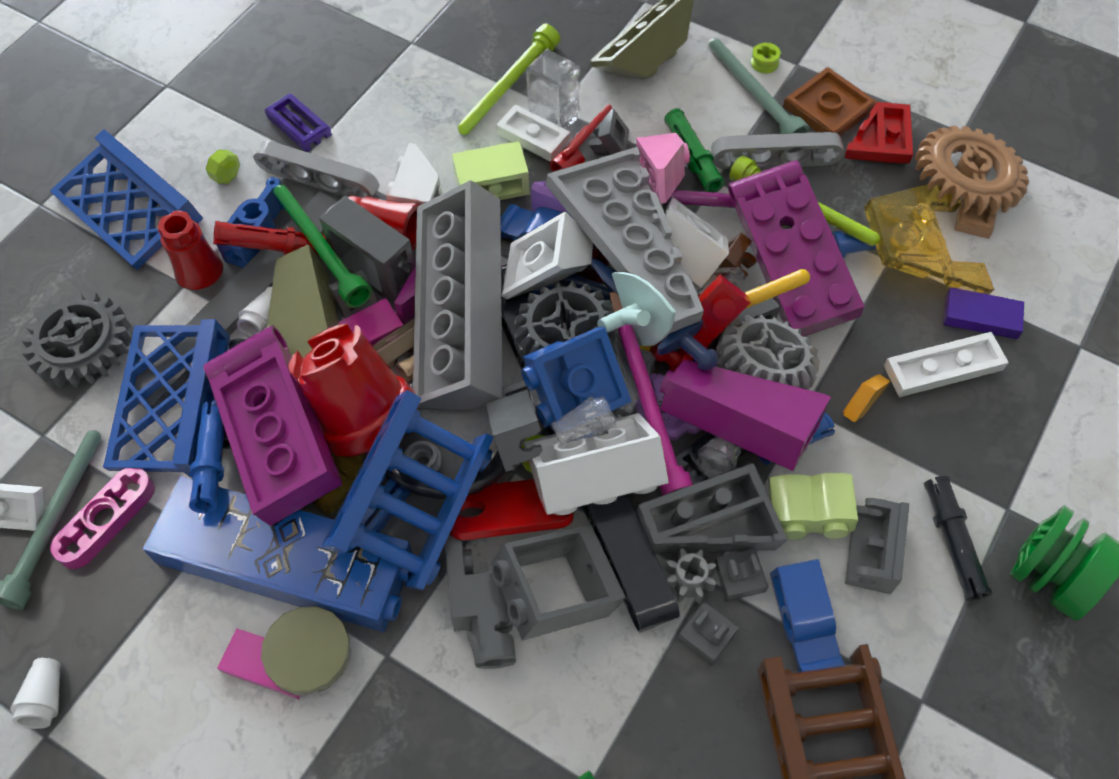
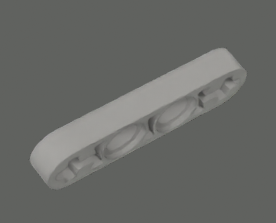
M833 132L725 136L715 140L711 146L712 155L714 156L713 163L720 169H731L735 161L742 155L756 161L757 166L760 168H774L793 160H797L801 167L826 166L837 163L844 156L842 139L839 134ZM792 148H802L797 152L787 153ZM768 149L767 152L762 154H753L754 151Z
M263 141L253 156L255 163L270 174L340 196L374 197L379 188L378 180L366 170L272 141Z

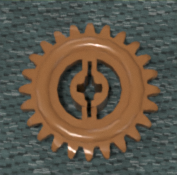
M949 126L948 129L939 128L936 132L929 133L926 139L921 141L915 156V160L918 161L916 170L919 171L924 168L920 175V180L923 181L927 177H932L927 190H931L934 186H941L942 189L938 194V200L945 194L951 193L950 207H953L956 202L963 199L965 203L964 213L970 209L973 203H976L978 206V216L985 211L988 205L991 207V216L995 215L1000 207L1001 212L1005 213L1010 207L1014 208L1027 193V186L1029 184L1027 168L1022 165L1024 161L1020 156H1014L1016 151L1012 147H1006V142L1002 139L995 140V135L991 133L985 135L981 129L977 128L975 131H972L968 126H962L961 130L957 126ZM961 152L962 156L957 165L954 166L951 155ZM993 166L996 172V179L986 181V176Z

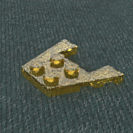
M927 184L871 198L864 206L870 229L877 232L880 236V241L876 247L882 265L924 279L931 275L943 279L945 286L959 288L962 285L974 289V292L990 294L994 290L985 263L951 260L946 241L935 216V211L955 212L962 203L959 200L953 207H950L951 193L945 194L938 200L937 197L942 189L941 186H934L928 191Z

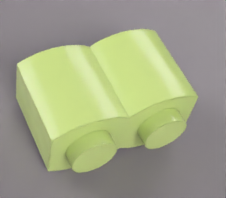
M823 473L813 476L788 474L769 478L768 497L788 540L802 539L812 532L824 534L826 538L837 539L849 535V532L855 531L858 514L852 474Z

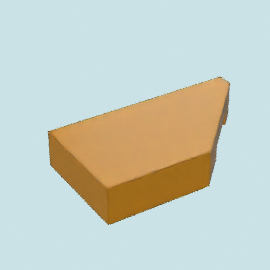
M879 374L863 382L844 409L843 415L854 423L861 419L891 381Z

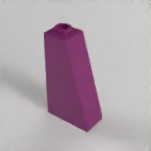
M685 359L675 372H667L660 386V392L664 394L660 408L661 411L791 471L795 470L818 430L831 398L823 393L718 367L704 371L697 367L698 362Z

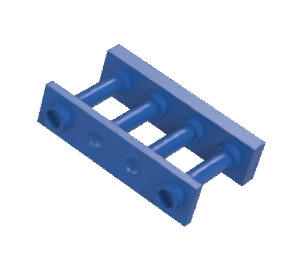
M406 390L396 396L322 546L336 553H346L348 547L354 549L358 546L410 571L411 574L405 584L406 587L413 590H424L426 585L432 584L439 572L441 563L437 561L478 471L482 472L492 457L493 451L489 447L494 437L486 433L475 437L472 443H469L420 417L421 412L416 410L422 398ZM413 431L464 458L455 480L402 454L403 449L398 446L404 433L410 434ZM396 469L447 495L437 518L384 492V486L380 485V482L386 470L392 471ZM376 506L429 533L419 556L366 531L365 525L361 521L367 509H374Z

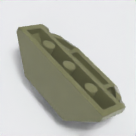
M694 0L659 1L590 60L592 67L623 77L646 79L653 76L658 71L657 68L664 61L673 58L677 54V50L687 41Z

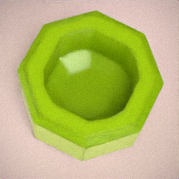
M218 149L209 157L205 170L209 178L216 183L229 184L237 176L241 164L238 156L231 151Z

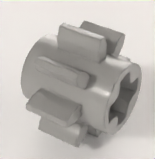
M680 549L678 563L671 560L667 561L665 570L673 574V576L667 578L670 587L675 588L679 594V602H682L685 597H694L697 603H701L703 597L702 590L713 591L716 585L714 579L707 577L714 573L716 564H707L703 558L702 550H699L697 554H687L684 549ZM689 571L696 574L692 581L684 578Z

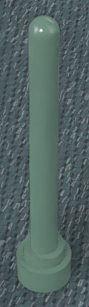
M718 38L710 40L709 48L780 125V134L810 133V126L801 117L790 116Z
M91 430L86 433L12 575L8 574L4 581L0 580L1 605L17 610L25 608L32 594L29 591L31 583L28 580L101 441V434L98 431Z

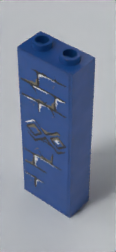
M184 476L179 477L143 547V550L156 564L294 606H317L332 612L340 620L385 633L388 622H394L398 616L402 603V597L399 594L404 581L407 582L411 574L410 571L358 546L354 549L348 547L346 553H336L323 547L322 544L334 522L333 519L297 510L269 526L252 514L247 495L218 487L217 509L210 513L208 510L209 502H207L206 514L194 512L189 508L193 480ZM365 529L413 554L409 541Z

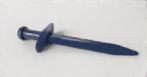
M592 258L591 266L602 281L618 294L612 273L617 271ZM703 319L669 333L657 347V354L660 356L681 347L698 362L697 367L704 371L713 369L718 363L717 352L714 349L708 350L694 338L703 327Z

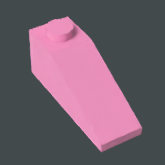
M677 133L636 138V144L641 154L640 163L642 168H646L648 171L650 188L652 192L657 194L661 204L666 203L685 176L684 164L689 163L688 145L681 140Z

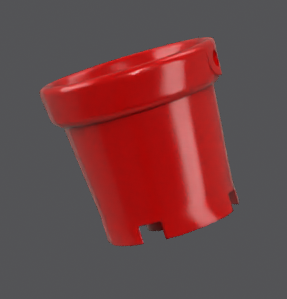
M340 324L328 328L308 340L307 342L312 350L304 358L297 350L292 356L288 367L289 373L298 384L320 424L330 452L336 456L354 457L369 452L396 396L406 390L414 394L415 391L404 378L393 373L359 326L355 325V330L352 332L348 324Z

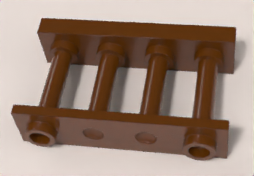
M868 644L857 647L849 657L851 665L792 673L790 669L784 670L781 656L763 659L757 672L782 779H851L881 774L882 779H905L879 685L882 683L881 667L877 658L871 657ZM851 683L857 684L863 709L802 718L801 714H795L791 697L795 696V691ZM869 728L876 755L813 764L812 760H806L802 742L806 741V736Z

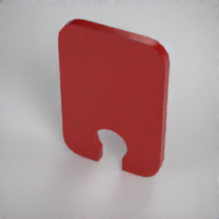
M534 479L496 483L476 494L466 497L460 511L467 508H481L484 511L474 517L457 516L450 535L457 540H473L560 529L570 525L573 522L574 516L573 512L566 515H556L554 513L547 515L540 501Z

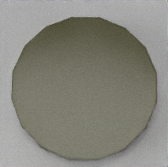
M317 606L299 607L283 614L270 626L262 643L261 660L266 674L281 690L293 695H307L306 693H313L315 691L321 692L330 688L343 675L350 660V639L344 624L332 612Z

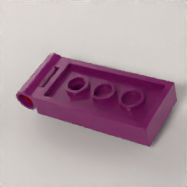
M793 160L729 183L728 192L747 237L752 241L750 245L766 283L800 269H805L810 273V280L807 284L773 297L774 302L776 301L780 306L779 314L783 323L788 321L791 328H800L801 336L805 337L860 318L865 307L799 162ZM782 226H789L791 229H783Z
M274 325L265 328L203 365L252 514L269 526L343 485L320 424L298 384L289 373L288 364L292 355L288 353V345Z

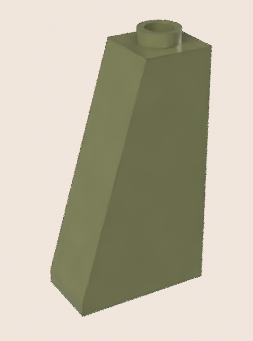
M309 245L276 259L267 327L274 325L282 334L289 348L288 353L293 356L298 350L303 358L312 350L307 342L308 340L328 328L339 325L333 295L329 288L330 282L326 265Z

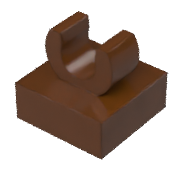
M742 232L728 242L729 254L713 273L716 278L720 274L724 275L729 272L732 279L740 282L748 276V273L742 269L740 263L747 269L756 264V258L751 253L746 252L752 241Z

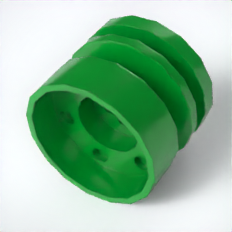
M1063 505L1052 516L1043 520L1030 534L1020 548L1017 561L1009 576L1021 582L1034 569L1037 572L1031 580L1028 589L1033 593L1038 592L1051 581L1056 586L1051 594L1049 604L1071 620L1078 621L1099 602L1118 578L1119 541L1105 532L1097 536L1089 544L1085 543L1082 540L1087 533L1090 522L1083 518L1069 531L1065 528L1070 522L1074 511Z

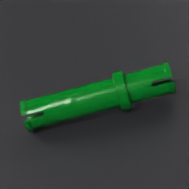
M680 108L670 110L665 115L664 122L672 133H677L681 140L687 143L689 148V163L687 166L690 172L697 175L705 192H718L724 186L725 180L713 163L714 156L709 150L704 148L687 120L684 111L680 110Z

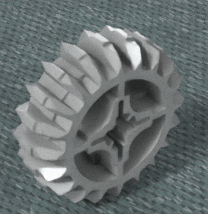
M761 314L756 319L749 315H745V321L734 319L731 324L732 326H727L725 331L722 332L715 350L718 354L716 367L807 390L813 386L820 360L817 358L818 349L811 346V338L801 336L800 328H791L788 321L785 323L778 322L775 316L771 319H765Z

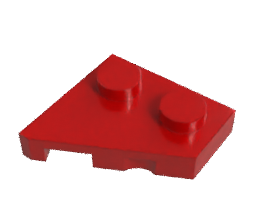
M877 102L870 111L868 119L864 120L853 141L847 145L844 159L910 164L913 157L910 104Z

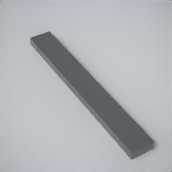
M319 191L302 209L323 235L324 232L319 218L330 206L335 205L338 201ZM293 219L282 228V230H286V227L295 228V231L302 232ZM260 250L187 325H200L201 319H216L226 332L231 335L238 328L239 312L265 291L267 287L273 286L276 259L284 256L283 252ZM186 337L175 346L176 350L184 356L195 347L197 337ZM170 350L153 365L162 373L179 359ZM147 368L136 377L135 387L139 391L156 378V375L150 368ZM184 368L167 382L177 391L189 378L190 372ZM162 385L147 397L146 400L154 409L171 396V393Z

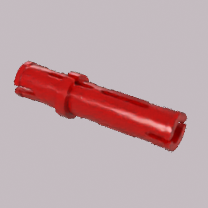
M215 220L213 244L272 250L283 252V255L309 245L320 257L302 232L295 231V228L286 227V230L271 229Z

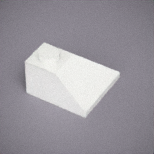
M672 196L668 201L666 218L672 231L671 240L674 247H678L682 255L681 265L685 274L690 276L692 283L694 282L702 288L729 254L728 238Z
M563 212L511 243L501 294L503 298L508 300L541 288L542 285L546 286L560 281L576 272L583 271L591 264L593 242L567 212Z

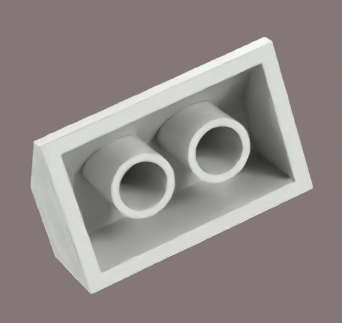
M639 413L573 429L564 434L558 433L524 442L525 449L531 448L533 445H541L543 449L539 456L529 460L540 501L547 515L552 513L556 515L570 514L576 511L579 506L590 503L608 504L615 501L617 496L632 492L636 494L650 493L657 486L669 483L661 437Z

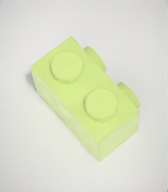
M520 141L452 154L457 186L472 180L500 198V200L530 195L529 172Z

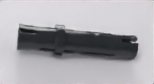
M949 476L935 477L936 484L933 483L932 479L927 480L923 485L927 490L935 512V516L932 519L935 527L940 528L964 592L965 601L978 600L981 594L984 598L990 596L992 590L989 588L965 524V520L968 518L965 509L959 508Z

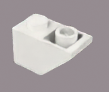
M409 143L404 156H400L398 159L397 175L394 182L391 181L388 185L386 198L387 201L424 204L442 195L438 173L418 146L414 143Z

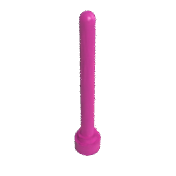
M626 324L618 328L620 339L646 420L661 437L669 483L659 485L662 496L689 487L693 485L690 473L685 472L683 466H678L632 325Z

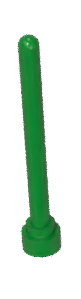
M277 185L274 188L275 196L338 280L339 296L350 308L364 305L372 296L370 285L362 276L350 273L287 187Z

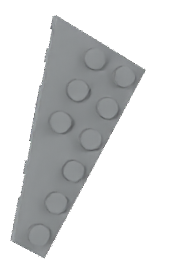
M638 147L547 174L546 186L617 272L635 274L646 280L674 308L676 313L669 333L701 320L704 311L690 276L686 275L681 265L682 255L679 248L673 245L671 228L657 194L652 192L648 183L650 176L647 169L642 168L640 163L641 154Z

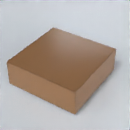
M961 199L954 230L989 239L994 230L996 214L990 215L991 207L988 205L985 211L978 216V206L976 203H973L970 209L964 213L965 203Z

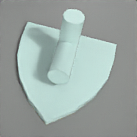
M626 272L612 273L623 309L599 319L598 327H605L606 332L609 333L626 324L632 325L639 346L656 345L665 339L673 326L676 313L674 308L655 287L641 277Z

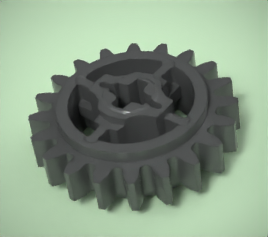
M79 291L76 293L74 300L69 301L65 295H62L60 298L61 304L55 306L53 303L48 302L46 303L48 311L45 314L41 312L34 313L38 323L26 324L25 328L31 335L21 338L22 343L27 347L22 351V355L28 360L27 365L32 371L38 374L46 383L53 380L58 387H62L68 380L74 388H77L80 379L85 377L90 384H93L94 374L99 372L107 377L109 374L106 367L109 364L114 366L121 364L116 355L129 352L123 342H128L132 339L131 334L127 330L131 327V324L118 304L114 305L108 296L100 299L96 292H92L86 300Z

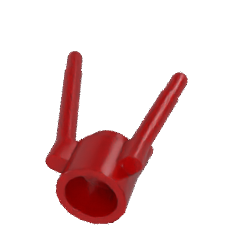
M610 104L606 105L588 126H584L567 147L550 161L549 165L552 172L585 163V158L578 148L612 110Z

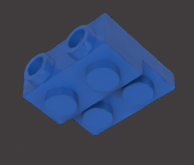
M597 327L565 342L557 341L523 357L526 367L521 369L522 378L530 391L536 390L540 400V404L535 406L538 419L545 428L550 426L552 431L559 434H564L632 402L605 327Z

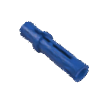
M215 400L211 402V413L209 412L210 404L208 401L201 407L196 459L191 464L189 473L193 480L189 508L194 512L202 514L207 512V502H209L208 510L210 513L217 509L219 482L223 480L225 471L221 464L225 428Z

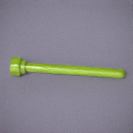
M542 24L534 32L532 45L459 123L457 129L460 134L467 135L541 53H549L556 48L561 38L553 26Z
M742 155L731 168L730 180L737 181L760 173L761 169L757 166L756 161ZM819 203L828 224L870 246H875L879 243L880 236L877 232Z

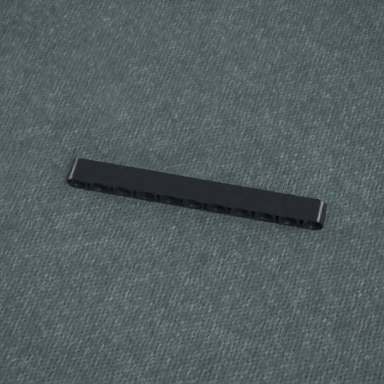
M507 264L501 266V294ZM532 291L508 300L501 296L502 328L520 369L526 367V364L519 353V346L515 342L514 333L516 330L514 321L516 316L519 315L520 304L528 303L529 294L533 293ZM593 420L589 421L577 428L593 425L594 422ZM550 426L547 427V430L550 435L558 434L557 432L552 431L550 429ZM628 495L617 496L615 501L608 504L590 503L583 505L582 509L589 524L592 525L626 597L624 604L637 631L642 633L679 618L680 611L676 598Z

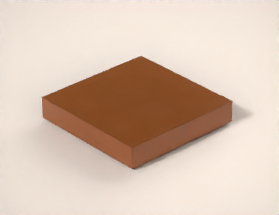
M826 67L784 99L783 107L796 117H801L817 133L833 132L841 136L870 114L877 101L831 68Z

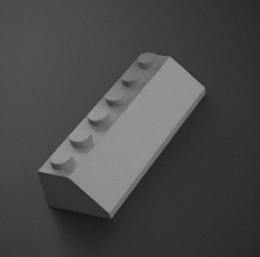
M472 180L417 207L413 389L415 394L422 398L417 408L476 409L486 405L488 402L503 398L500 198Z

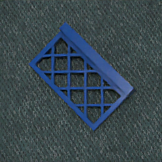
M103 129L94 137L100 145L57 183L50 192L138 270L163 246L158 228L155 229L156 216L169 215L173 211H184L197 224L203 217L187 198ZM103 159H106V172L93 174L94 167ZM128 179L127 190L113 192L114 180ZM105 182L104 193L90 194L92 183ZM82 184L81 196H65L73 186ZM149 197L147 209L134 210L135 198ZM126 199L124 211L111 213L112 201ZM103 202L101 214L88 215L89 204ZM147 218L146 230L131 231L133 219ZM123 220L122 233L108 234L110 222ZM145 239L144 246L132 256L129 253L130 240Z
M201 319L200 325L134 326L103 468L108 471L138 468L143 469L145 472H184L190 477V467L195 462L201 407L208 401L210 404L209 412L211 413V402L215 400L203 365L226 352L230 340V335L216 319ZM145 337H160L164 341L149 355L146 356L142 352ZM186 337H197L195 347L184 356L176 350L175 346ZM171 350L179 360L160 373L153 364ZM147 368H150L156 375V378L139 391L135 387L136 377ZM186 368L190 372L188 382L175 391L167 381ZM164 385L171 393V396L153 409L146 398ZM142 403L149 413L131 427L127 422L128 414L138 404ZM179 403L183 408L181 418L168 427L160 416ZM154 421H157L164 431L146 445L138 434ZM134 439L141 450L129 460H119L121 448ZM171 439L175 444L173 460L158 461L153 452Z

